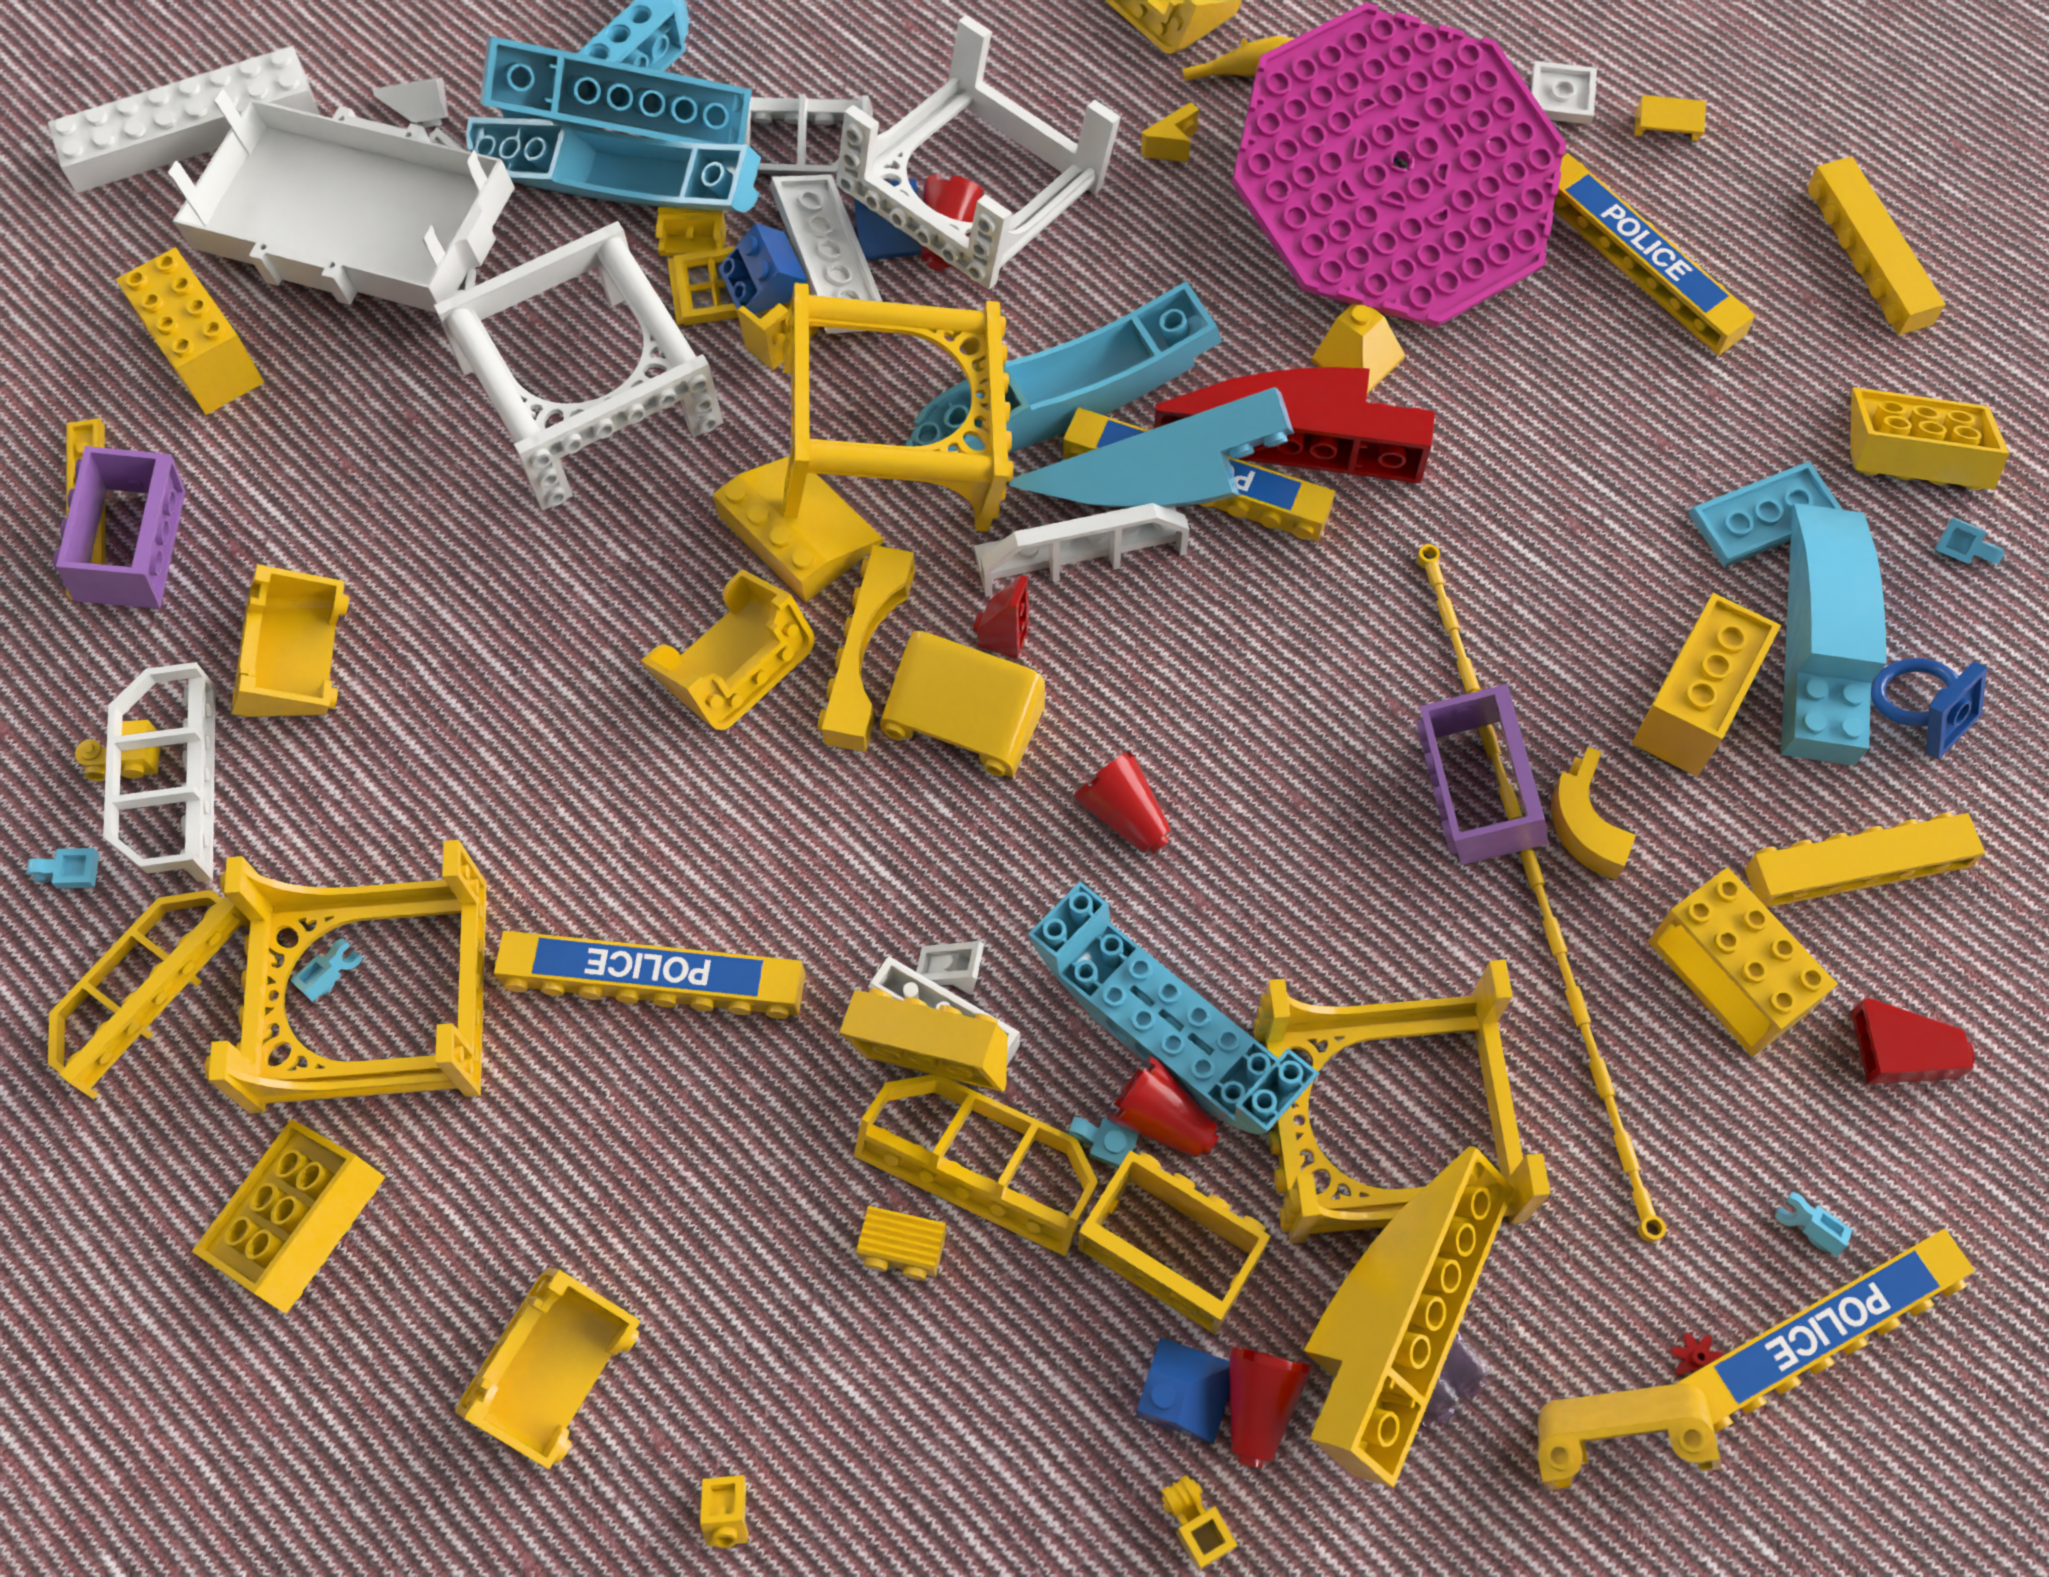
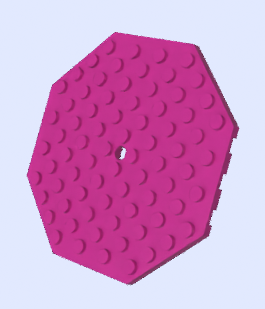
M1364 3L1261 55L1256 69L1231 184L1302 291L1348 304L1365 305L1384 314L1437 328L1540 271L1544 266L1546 259L1545 248L1554 215L1552 210L1554 199L1558 193L1561 176L1560 166L1565 155L1566 142L1496 40L1486 37L1478 40L1465 36V31L1442 24L1437 28L1421 23V18L1401 12H1396L1395 15L1379 11L1377 5ZM1393 158L1404 159L1408 169H1401L1397 166L1393 167Z

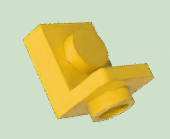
M744 1475L702 1479L700 1525L706 1545L709 1547L729 1548L735 1544L747 1543L748 1530L745 1523L746 1481Z

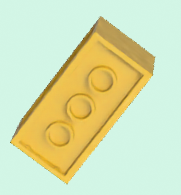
M176 247L115 279L144 326L205 415L265 383L237 333Z
M1712 593L1631 744L1698 777L1726 734L1781 625Z
M1729 867L1725 868L1673 907L1648 940L1652 948L1752 1057L1756 1056L1807 1016L1839 985Z
M1130 1150L1080 1229L1078 1250L1216 1335L1263 1255L1270 1235L1264 1232L1266 1230L1265 1226L1256 1219L1249 1216H1244L1242 1219L1229 1211L1230 1205L1218 1196L1210 1194L1209 1197H1206L1194 1189L1196 1187L1195 1184L1187 1177L1179 1173H1175L1172 1176L1160 1169V1162L1151 1155L1140 1152L1138 1155ZM1130 1181L1250 1254L1239 1274L1236 1273L1231 1281L1230 1289L1223 1301L1102 1227L1108 1215L1114 1213L1120 1202L1118 1199Z

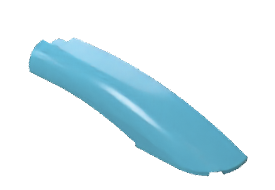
M469 117L466 131L468 151L472 152L475 150L477 154L502 159L510 179L514 183L606 201L695 210L746 212L754 206L759 196L753 185L761 157L749 145L667 141L600 130L563 120Z

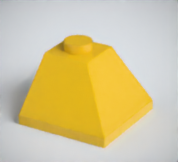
M1352 304L1336 319L1313 355L1311 362L1318 367L1370 368L1368 394L1404 360L1405 354L1382 314L1372 307Z

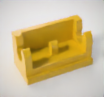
M1642 95L1635 110L1634 135L1641 136L1642 131H1645V129L1690 133L1691 141L1698 142L1699 137H1702L1704 134L1706 101Z
M658 207L656 238H660L658 245L659 256H675L725 247L727 228L723 211Z

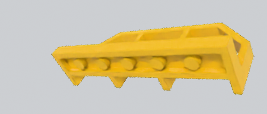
M212 890L157 898L50 1011L48 1064L59 1072V1075L67 1082L94 1099L99 1093L92 1088L93 1085L141 1034L148 1040L153 1033L147 1027L189 982L196 987L202 982L196 974L241 925L250 930L249 919L232 901L225 896L221 898ZM214 904L206 911L203 920L190 933L185 934L179 940L177 948L170 955L145 937L167 911ZM139 942L163 962H160L152 969L149 978L136 991L130 993L124 999L120 1008L97 990L96 987ZM91 994L115 1014L96 1029L94 1037L81 1051L74 1053L68 1059L65 1067V1020Z
M932 1074L885 1083L861 1119L854 1157L1065 1257L1072 1245L1079 1221L1094 1195L1098 1183L1077 1138L948 1078ZM936 1093L961 1105L933 1152L926 1150L921 1145L913 1144L896 1136L884 1128L873 1125L886 1103L891 1100ZM972 1110L1025 1135L997 1183L991 1178L984 1177L962 1167L955 1161L943 1158ZM1034 1140L1067 1154L1084 1189L1070 1217L1061 1211H1056L1031 1199L1025 1194H1020L1007 1188Z

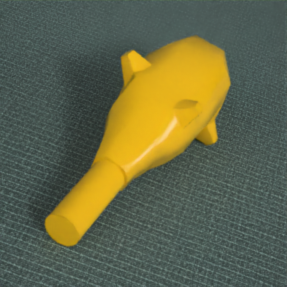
M1277 35L1249 43L1246 38H1243L1240 47L1212 62L1182 69L1184 81L1210 75L1255 77L1261 55L1295 38Z

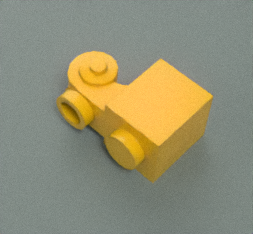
M149 720L122 721V736L158 731ZM94 739L81 742L75 750V758L83 766L86 779L104 781L106 776L107 747L103 748ZM161 746L121 751V776L138 779L144 775L158 774Z
M1187 1475L1179 1478V1482H1173L1172 1486H1166L1161 1489L1164 1502L1162 1507L1166 1514L1171 1513L1181 1526L1176 1534L1197 1572L1230 1553L1238 1546L1217 1508L1213 1507L1208 1511L1205 1510L1201 1504L1202 1498L1200 1496L1203 1490L1193 1479L1190 1480Z

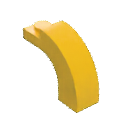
M1588 746L1582 758L1575 756L1568 773L1562 771L1554 786L1551 799L1552 821L1562 844L1577 861L1598 874L1616 880L1625 867L1636 835L1608 824L1593 809L1589 799V786L1602 751Z

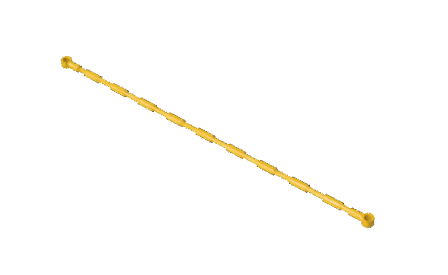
M1425 544L1419 550L1417 562L1422 568H1425L1431 588L1436 592L1438 598L1436 603L1447 634H1450L1458 658L1456 664L1466 694L1478 692L1480 687L1471 660L1466 657L1458 633L1460 627L1449 597H1446L1443 588L1445 582L1438 564L1440 551L1435 545ZM1429 554L1433 556V559H1427L1423 555ZM1490 724L1479 727L1478 730L1488 758H1491L1500 785L1498 791L1508 821L1522 818L1523 816L1513 786L1508 783L1499 756L1501 755V750L1493 726ZM1533 849L1522 850L1520 853L1522 864L1530 888L1535 891L1544 918L1542 924L1553 957H1557L1567 987L1565 994L1576 1027L1581 1030L1591 1060L1588 1063L1600 1099L1605 1102L1615 1132L1613 1139L1624 1172L1629 1175L1634 1190L1632 1196L1641 1221L1638 1226L1639 1236L1648 1243L1657 1242L1664 1236L1666 1225L1661 1218L1656 1216L1648 1190L1643 1188L1638 1173L1641 1169L1629 1133L1624 1131L1613 1098L1616 1094L1604 1059L1599 1056L1589 1026L1591 1020L1580 987L1575 984L1566 957L1568 951L1557 918L1552 915L1543 888L1545 882ZM1647 1223L1654 1224L1657 1227V1235L1648 1233L1646 1229Z

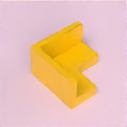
M779 303L759 319L742 305L737 309L745 349L771 370H774L783 362V345L790 307L785 308ZM809 326V339L819 331L818 326Z

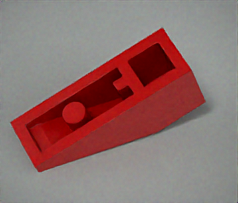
M1020 575L988 601L984 613L979 612L977 614L973 627V632L977 633L978 647L1017 659L1029 631L1028 577Z

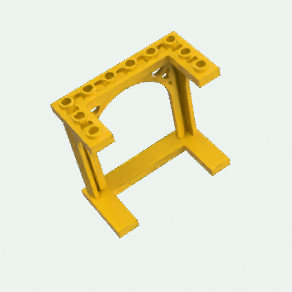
M794 283L783 345V373L791 374V452L783 488V517L798 518L807 473L920 481L949 488L962 495L972 505L974 509L975 531L988 532L992 520L998 519L999 501L1005 500L1006 482L1012 481L1014 469L1013 461L1008 460V452H1010L1012 445L1011 431H1006V423L1009 422L1010 402H1005V394H1007L1009 386L1008 373H1003V365L1006 364L1007 345L1002 344V337H1004L1006 329L1005 316H1000V302L986 301L983 311L809 295V284ZM809 326L905 334L922 338L937 345L959 364L968 380L971 392V407L966 420L949 437L924 446H895L809 439ZM944 336L953 338L954 342L947 341ZM960 346L963 347L967 355L961 353ZM976 394H983V398H979ZM975 420H982L981 428L975 426ZM965 435L977 437L982 441L985 449L977 451L970 448L965 443L963 437ZM956 446L958 450L949 452L948 448Z
M459 840L443 842L442 877L444 880L342 888L307 887L275 881L259 875L243 856L227 857L226 871L222 872L220 877L221 890L250 921V932L244 939V950L248 957L247 970H243L241 975V984L245 992L244 1005L240 1006L238 1013L242 1036L241 1042H238L236 1047L229 1041L211 1043V1055L207 1056L205 1060V1074L208 1081L249 1114L265 1113V1107L268 1103L459 1089L465 1097L481 1096L487 883ZM461 913L458 1029L453 1023L437 1024L436 1055L343 1062L316 1055L298 1041L290 1028L286 1016V987L296 962L318 938L335 928L353 922ZM300 922H305L308 926L316 923V926L312 931L307 932ZM289 928L296 931L299 937L298 943L292 948H285L279 945L277 938L280 930ZM276 953L284 956V963L279 968H275L278 965ZM274 993H279L278 998L273 1001ZM274 1025H278V1036L270 1039L273 1034L271 1027ZM289 1044L291 1046L289 1057L280 1065L270 1066L269 1056L271 1052L280 1045ZM300 1058L307 1059L308 1066L306 1068L297 1066Z
M1506 959L1489 961L1471 996L1328 1007L1296 1001L1287 994L1285 979L1269 980L1266 993L1260 994V1007H1257V1019L1253 1020L1255 1040L1262 1042V1046L1277 1058L1287 1048H1296L1306 1052L1312 1060V1068L1317 1072L1336 1053L1363 1041L1475 1031L1500 1173L1514 1187L1503 1217L1508 1216L1510 1224L1525 1223L1550 1195L1543 1153L1526 1155L1523 1159L1500 1038L1498 1021L1513 997ZM1309 1041H1316V1046L1326 1042L1327 1050L1325 1052H1318L1316 1047ZM1313 1082L1293 1103L1297 1107L1292 1109L1291 1105L1273 1125L1274 1131H1269L1270 1151L1272 1155L1278 1154L1280 1168L1274 1169L1276 1192L1283 1193L1284 1197L1283 1208L1279 1210L1280 1225L1283 1233H1289L1290 1244L1305 1243L1310 1234L1384 1228L1409 1201L1425 1188H1375L1349 1178L1332 1165L1319 1148L1311 1130L1308 1106ZM1297 1116L1302 1117L1304 1124L1301 1126L1296 1125L1294 1118ZM1296 1135H1302L1297 1141ZM1308 1151L1313 1156V1163L1306 1166L1301 1172L1305 1156H1300V1153ZM1324 1171L1329 1175L1330 1183L1323 1193L1316 1195L1314 1175L1312 1173ZM1343 1185L1349 1190L1350 1196L1339 1194V1199H1331L1335 1195L1338 1186ZM1363 1194L1368 1197H1359V1195Z

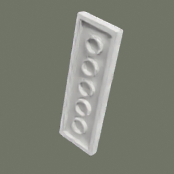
M832 175L772 177L769 186L797 259L807 278L811 295L883 302ZM824 327L826 334L863 331Z

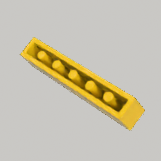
M1851 156L1817 166L1807 187L1809 194L1821 209L1825 221L1834 230L1841 247L1847 251L1856 271L1861 274L1868 285L1870 294L1877 300L1884 311L1886 320L1892 324L1898 335L1934 325L1946 304L1854 158Z
M1946 812L1925 822L1918 823L1917 819H1910L1897 824L1894 828L1884 830L1882 826H1875L1853 836H1848L1847 833H1839L1817 843H1812L1811 840H1803L1781 850H1777L1776 847H1767L1754 854L1752 860L1745 867V872L1754 895L1768 908L1971 868L1985 854V851L1969 813L1953 816V813Z

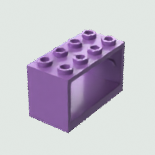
M85 446L82 459L76 461L75 476L77 480L75 489H70L68 493L69 513L68 518H64L61 522L60 533L62 542L60 549H56L54 552V569L58 570L63 586L68 589L73 601L160 609L186 492L172 454ZM107 490L148 493L132 567L90 563Z
M1508 684L1419 706L1423 719L1416 721L1450 855L1458 853L1460 864L1464 865L1549 844L1543 810ZM1500 722L1525 817L1460 833L1436 738Z

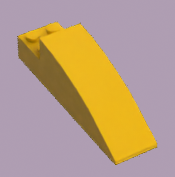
M1469 1146L1409 1201L1383 1229L1344 1280L1304 1349L1306 1354L1334 1378L1322 1411L1315 1422L1310 1440L1355 1477L1394 1488L1514 1191V1187L1476 1147Z

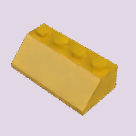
M871 988L869 993L854 990L839 1033L864 1058L1001 1092L1005 1090L1008 1036L997 1024V1019L981 1013H976L975 1017L962 1015L960 1010L947 1005H940L939 1009L927 1007L925 1002L913 997H905L904 1001L893 999L889 993L879 989Z

